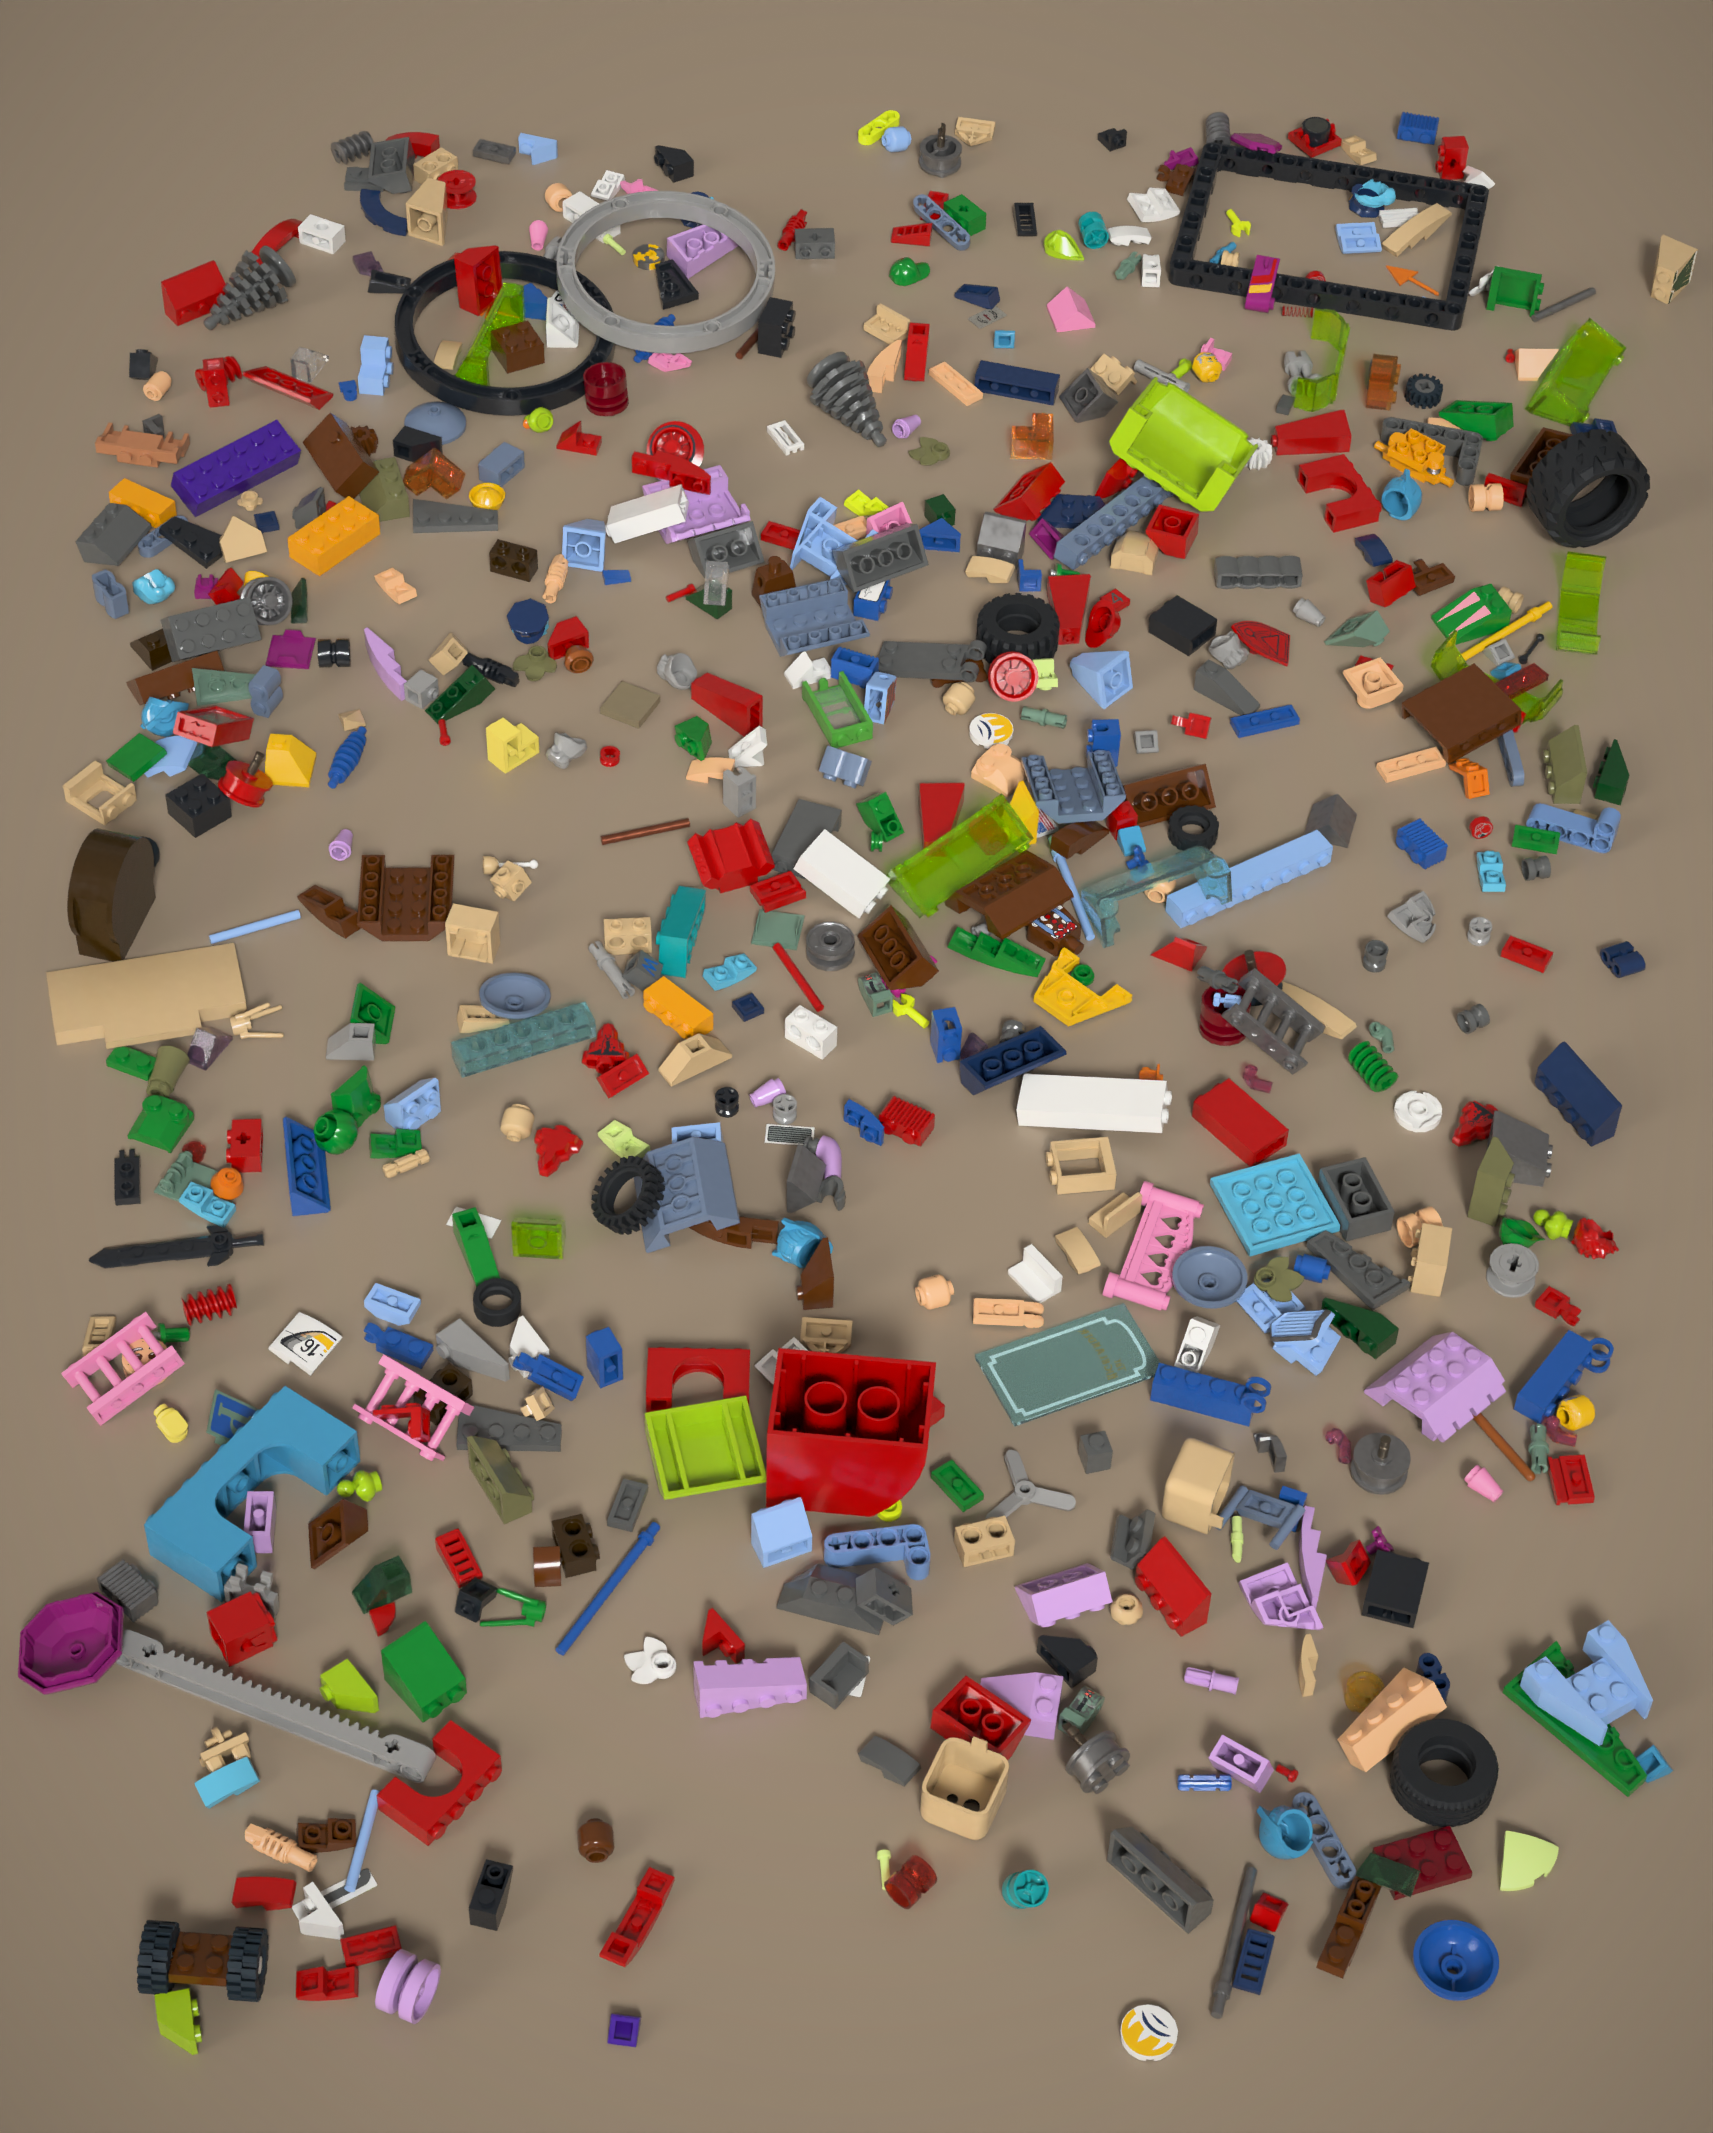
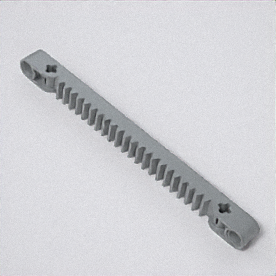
M132 1630L123 1631L122 1655L116 1663L124 1668L417 1783L425 1780L437 1758L434 1751L423 1744L396 1734L380 1738L379 1730H375L370 1734L368 1726L360 1730L358 1722L350 1726V1720L346 1718L341 1722L340 1715L338 1714L331 1719L330 1711L328 1710L321 1715L320 1707H316L311 1711L310 1703L302 1707L300 1699L292 1703L291 1696L288 1695L282 1699L281 1692L272 1695L271 1688L263 1692L261 1684L253 1688L251 1680L244 1684L241 1676L234 1680L233 1673L231 1672L224 1677L223 1669L215 1673L213 1665L205 1669L203 1661L195 1665V1659L190 1658L186 1661L185 1654H181L176 1658L175 1650L165 1654L163 1646L159 1641Z

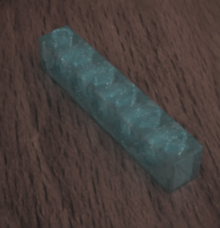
M586 1002L573 1004L562 1009L451 1042L452 1059L461 1077H467L596 1037V1022Z

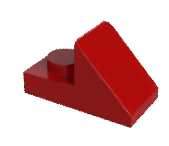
M581 421L562 432L556 449L597 456L602 444V436L582 433Z
M1357 1540L1351 1542L1343 1554L1327 1559L1326 1563L1337 1583L1354 1586L1358 1584L1371 1561L1361 1541Z
M711 1608L707 1614L702 1641V1655L705 1656L719 1647L725 1657H730L737 1664L742 1659H745V1644L720 1615Z

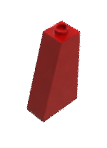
M1338 410L1275 426L1274 435H1271V445L1275 448L1276 455L1349 452L1352 435L1345 410Z
M1090 574L1048 576V601L1057 613L1058 620L1060 621L1058 645L1079 644L1090 591Z
M705 673L691 683V699L743 737L758 726H763V696L759 693L710 673Z
M965 783L919 784L923 858L947 856L964 802Z

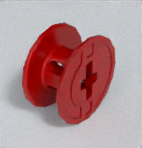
M451 170L440 175L438 180L446 183L447 208L464 209L476 202L477 195L473 190L476 179L470 172Z

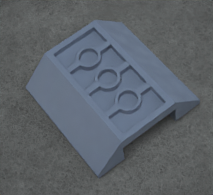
M841 577L759 595L766 629L780 657L870 637L863 619L856 621L848 606V590Z
M1096 750L1095 752H1088L1087 768L1074 767L1073 769L1065 770L1051 769L1049 771L1044 755L1021 757L1036 806L1058 824L1102 821L1126 799V794L1110 751Z
M691 1137L645 1154L643 1159L656 1167L662 1173L661 1176L665 1181L661 1183L665 1186V1191L659 1192L664 1195L663 1201L657 1200V1203L661 1205L659 1211L653 1209L652 1213L655 1214V1217L653 1219L647 1217L646 1220L649 1224L645 1227L642 1226L647 1253L669 1247L670 1233L711 1220L716 1230L740 1223L729 1159L724 1142ZM636 1176L634 1177V1183L638 1199L642 1188V1179Z

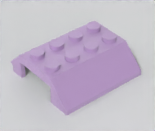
M721 465L703 469L711 476L710 495L684 490L689 501L686 521L658 530L666 544L751 521L750 511L747 506L741 504L740 510L729 493L728 477ZM668 480L642 486L644 496L671 488L670 481Z
M1449 1332L1429 1338L1368 1386L1364 1393L1382 1406L1392 1399L1422 1419L1423 1435L1432 1441L1438 1438L1439 1441L1445 1442L1457 1432L1456 1429L1460 1430L1474 1418L1473 1415L1477 1416L1491 1404L1490 1402L1497 1400L1506 1390L1502 1385L1505 1380L1492 1358L1454 1332Z

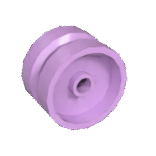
M403 1949L397 1951L388 1963L376 1992V2008L391 2015L398 2011L399 2018L412 2024L418 2023L427 2012L436 1993L441 1974L440 1965L425 1958L418 1963L417 1955Z

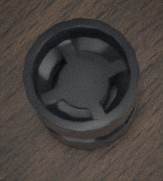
M318 639L319 668L332 667L333 664H336L338 667H350V640L336 639L333 643L331 639Z

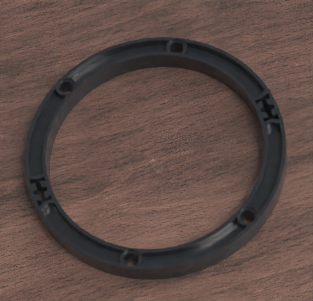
M499 251L502 279L525 280L558 291L557 261L528 253ZM454 258L434 266L414 280L402 295L395 313L396 352L409 376L420 387L438 399L456 407L483 414L529 415L539 407L553 410L567 405L585 395L583 379L585 370L597 363H612L615 353V343L596 335L597 339L590 354L575 369L552 381L526 387L485 386L463 380L446 372L431 361L422 351L416 340L414 327L419 315L431 301L442 293L457 287ZM576 271L581 285L590 297L607 310L613 312L610 303L601 290L587 277Z

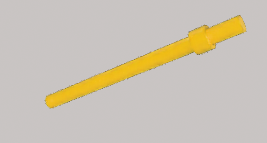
M1547 601L1539 607H1533L1523 617L1455 657V662L1460 665L1527 623L1537 621L1542 617V614L1552 609V604Z

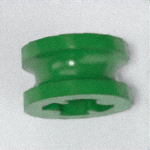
M872 831L871 852H874L875 849L882 852L883 832L875 834Z

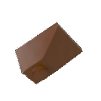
M828 1237L821 1240L801 1274L800 1285L796 1286L797 1301L802 1300L803 1310L833 1308L834 1273Z
M342 1499L308 1524L311 1568H318L368 1532L367 1509Z

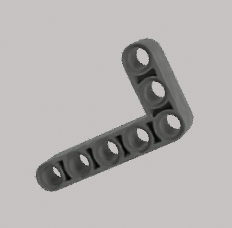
M1395 417L1384 419L1380 437L1384 444L1388 445L1389 438L1393 433L1400 432L1405 434L1412 428L1445 445L1443 455L1459 458L1455 477L1458 484L1463 486L1473 484L1483 437L1479 433Z

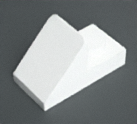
M1468 165L1463 170L1467 175L1464 181L1466 183L1483 185L1488 189L1495 185L1483 171Z
M804 651L784 672V676L792 689L802 687L803 681L813 684L819 682L821 678L830 679L831 667L825 658L811 661Z
M758 726L728 750L729 758L735 759V767L764 765L762 750L767 746L766 729Z
M311 1882L303 1887L305 1899L302 1902L309 1915L299 1921L300 1932L304 1935L338 1940L344 1938L342 1922L316 1885Z

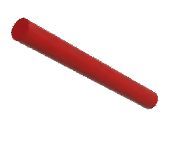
M776 943L773 946V950L814 1009L817 1012L822 1011L824 1005L782 945Z

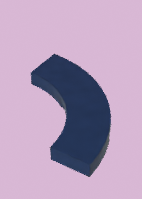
M361 189L360 204L365 217L373 225L382 227L386 232L406 236L408 232L407 218L396 216L383 207L380 202L381 191Z

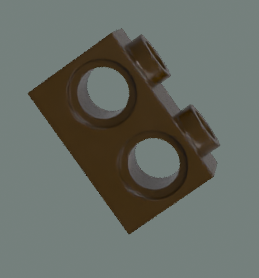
M498 539L489 552L490 572L530 582L538 570L536 549Z
M450 1363L443 1369H439L433 1375V1378L429 1380L463 1401H466L473 1395L472 1380ZM421 1388L418 1392L415 1391L413 1394L414 1403H419L422 1407L426 1400L425 1395L427 1392ZM441 1400L438 1404L435 1403L430 1412V1421L436 1426L447 1411L445 1409L447 1404Z
M578 1514L551 1521L552 1537L555 1546H560L561 1565L565 1578L596 1571V1560L600 1559L597 1544H592L590 1538H593L590 1523H585L583 1515Z

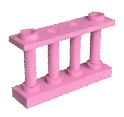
M147 1312L134 1318L131 1323L82 1359L71 1364L68 1369L61 1373L72 1388L79 1384L93 1403L87 1409L100 1426L185 1364L172 1345L165 1350L151 1331L157 1326ZM141 1338L145 1340L156 1355L155 1358L145 1365L142 1364L129 1346V1344ZM120 1353L135 1370L132 1375L123 1381L109 1363ZM99 1369L103 1371L114 1386L103 1396L98 1393L88 1379L90 1375Z
M383 1354L379 1364L386 1368L384 1371L386 1375L366 1409L354 1404L352 1409L360 1413L359 1419L370 1425L374 1421L421 1449L419 1454L426 1459L433 1461L434 1458L444 1461L445 1456L436 1451L455 1416H459L461 1412L470 1416L474 1406ZM399 1376L406 1379L404 1384L406 1387L395 1404L397 1408H405V1404L409 1403L414 1392H418L420 1388L427 1392L425 1395L426 1400L422 1405L423 1408L431 1412L435 1403L438 1404L440 1400L447 1404L445 1408L447 1411L427 1445L412 1439L408 1431L405 1433L395 1427L399 1418L387 1419L385 1421L373 1416V1410L378 1409L395 1379L398 1380Z

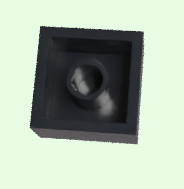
M769 298L758 321V354L781 358L784 351L788 350L790 338H794L795 335L793 322L796 311L793 310V301Z
M203 773L165 794L168 814L195 838L232 817L230 798Z

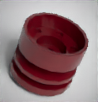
M603 362L594 364L585 370L583 379L587 409L598 416H614L623 412L629 404L625 369L616 363Z
M1210 986L1202 995L1199 1023L1200 1033L1204 1039L1219 1046L1239 1044L1246 1036L1221 1016L1229 1008H1224V1003H1220L1219 1007L1213 1005V998L1216 992L1221 993V997L1224 998L1226 994L1230 993ZM1238 986L1237 991L1232 994L1243 997L1246 990ZM1251 1003L1248 1009L1246 1010V1012H1248L1249 1014L1251 1011Z

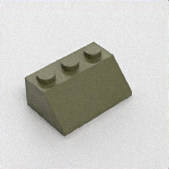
M396 458L375 460L373 463L379 470V473L359 493L362 505L379 515V522L410 517L408 495Z
M1573 725L1550 739L1547 750H1543V763L1547 764L1545 777L1549 779L1548 794L1552 795L1553 804H1580L1587 768L1579 725Z
M1493 1136L1478 1169L1467 1216L1494 1227L1499 1218L1503 1219L1508 1208L1506 1204L1512 1192L1508 1188L1512 1187L1515 1179V1174L1512 1173L1514 1162L1499 1138Z
M472 1435L467 1437L469 1468L503 1524L505 1525L531 1513L534 1495L530 1487H525L522 1483L519 1469L512 1467L507 1450L505 1448L501 1449L496 1440Z

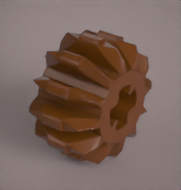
M360 425L356 428L351 427L350 429L370 457L371 453H376L378 437L374 429H369L368 426L360 427Z

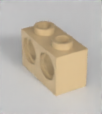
M442 147L413 164L414 180L423 184L428 177L438 180L441 174L451 170H458L457 156Z
M650 917L604 919L606 951L612 955L636 954L640 950L645 953H652Z
M1006 1516L990 1517L975 1523H964L961 1526L955 1527L954 1544L963 1568L1014 1556L1015 1539Z

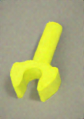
M1232 209L1227 210L1226 215L1233 223L1231 233L1240 237L1241 230H1244L1247 235H1250L1251 223L1249 221H1240Z
M901 994V1002L904 1005H900L897 1001L893 1000L892 1010L897 1017L907 1014L922 1028L928 1027L930 1021L913 1008L915 999L912 996Z

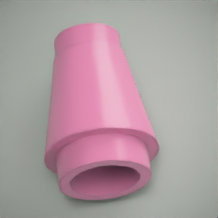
M536 220L529 226L530 239L534 250H542L548 234V227L545 222Z
M1476 1465L1464 1479L1468 1483L1467 1487L1491 1500L1493 1503L1504 1492L1486 1468H1481L1479 1465Z

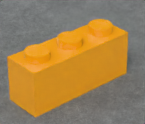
M124 478L109 491L110 503L127 505L154 528L177 516L174 500Z
M665 976L643 991L645 1009L661 1019L666 1026L673 1028L682 1038L688 1039L699 1033L706 1035L713 1030V1013Z

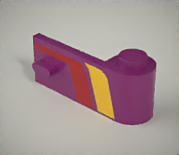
M1256 256L1246 297V310L1269 313V310L1274 309L1275 298H1272V292L1280 258Z

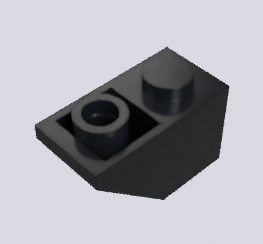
M661 145L655 146V164L663 170L665 176H668L673 183L694 176V160L685 150Z
M136 349V353H130L129 378L149 380L156 371L158 358L152 355V352L144 349Z
M404 426L393 439L394 456L410 462L432 458L431 453L434 450H439L443 454L442 437L408 426Z
M486 1859L469 1905L470 1925L498 1931L507 1904L513 1873L512 1865Z

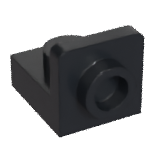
M1115 128L1098 133V141L1110 152L1126 146L1127 131L1125 129L1117 131Z
M475 1577L459 1590L455 1613L477 1623L481 1618L483 1607L496 1597L498 1588Z

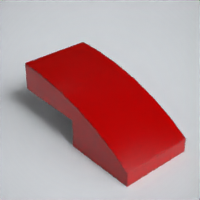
M277 1877L236 1878L231 1903L236 1908L262 1905L266 1911L292 1908L297 1883L295 1880Z
M324 1966L296 1971L297 2000L327 2001L358 1997L359 1971L355 1966L327 1971Z

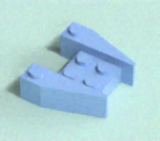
M821 497L807 511L792 554L790 568L793 570L803 559L830 576V580L842 578L838 572L832 550L858 540L833 526L837 507ZM872 529L865 538L878 534V532Z
M1609 1620L1587 1633L1582 1650L1594 1662L1593 1664L1565 1679L1545 1656L1525 1668L1520 1687L1538 1707L1598 1746L1603 1744L1608 1728L1607 1724L1633 1709L1643 1719H1646L1653 1702L1626 1639Z

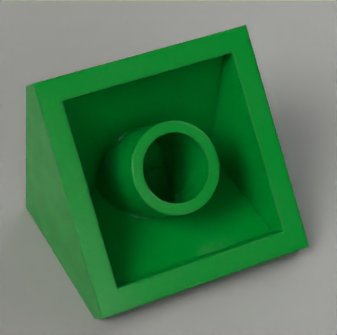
M359 983L356 987L350 1023L374 1024L376 1044H387L390 1040L396 1007L362 983Z

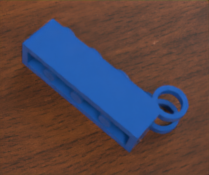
M1568 1330L1517 1394L1514 1410L1538 1424H1541L1546 1417L1550 1418L1557 1408L1556 1404L1558 1401L1566 1399L1570 1391L1569 1387L1572 1384L1577 1385L1582 1377L1584 1368L1594 1373H1603L1609 1368L1610 1358L1614 1351L1612 1343L1604 1338H1594L1588 1341ZM1603 1344L1608 1348L1609 1352L1606 1354L1601 1350H1593L1592 1346ZM1592 1359L1605 1361L1606 1364L1602 1367H1595L1591 1363Z
M1159 1363L1152 1383L1150 1400L1249 1427L1253 1413H1261L1265 1410L1267 1402L1263 1397L1270 1394L1271 1384L1263 1378L1251 1377L1247 1380L1246 1385ZM1250 1384H1261L1266 1390L1258 1391L1252 1388ZM1256 1401H1258L1261 1404V1406L1255 1407Z

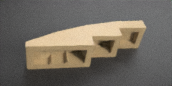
M1436 203L1399 227L1382 243V248L1398 257L1407 247L1412 249L1421 239L1426 241L1452 213Z
M1282 981V991L1326 1026L1323 1031L1324 1034L1342 1040L1357 1027L1354 1021L1322 999L1299 987Z

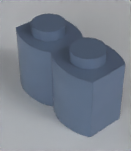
M106 569L93 574L92 582L95 599L99 604L105 606L107 614L114 619L128 614L129 607L124 586L116 582L115 576Z
M263 665L249 683V692L252 696L251 708L254 714L269 718L283 699V692L279 686L281 684V676L277 669Z
M827 746L819 772L824 774L823 778L836 782L838 778L844 780L843 785L856 789L857 785L864 786L872 761Z

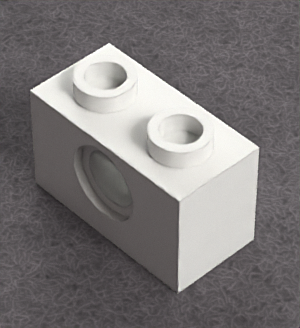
M311 214L298 227L299 242L301 244L333 255L346 242L344 225Z

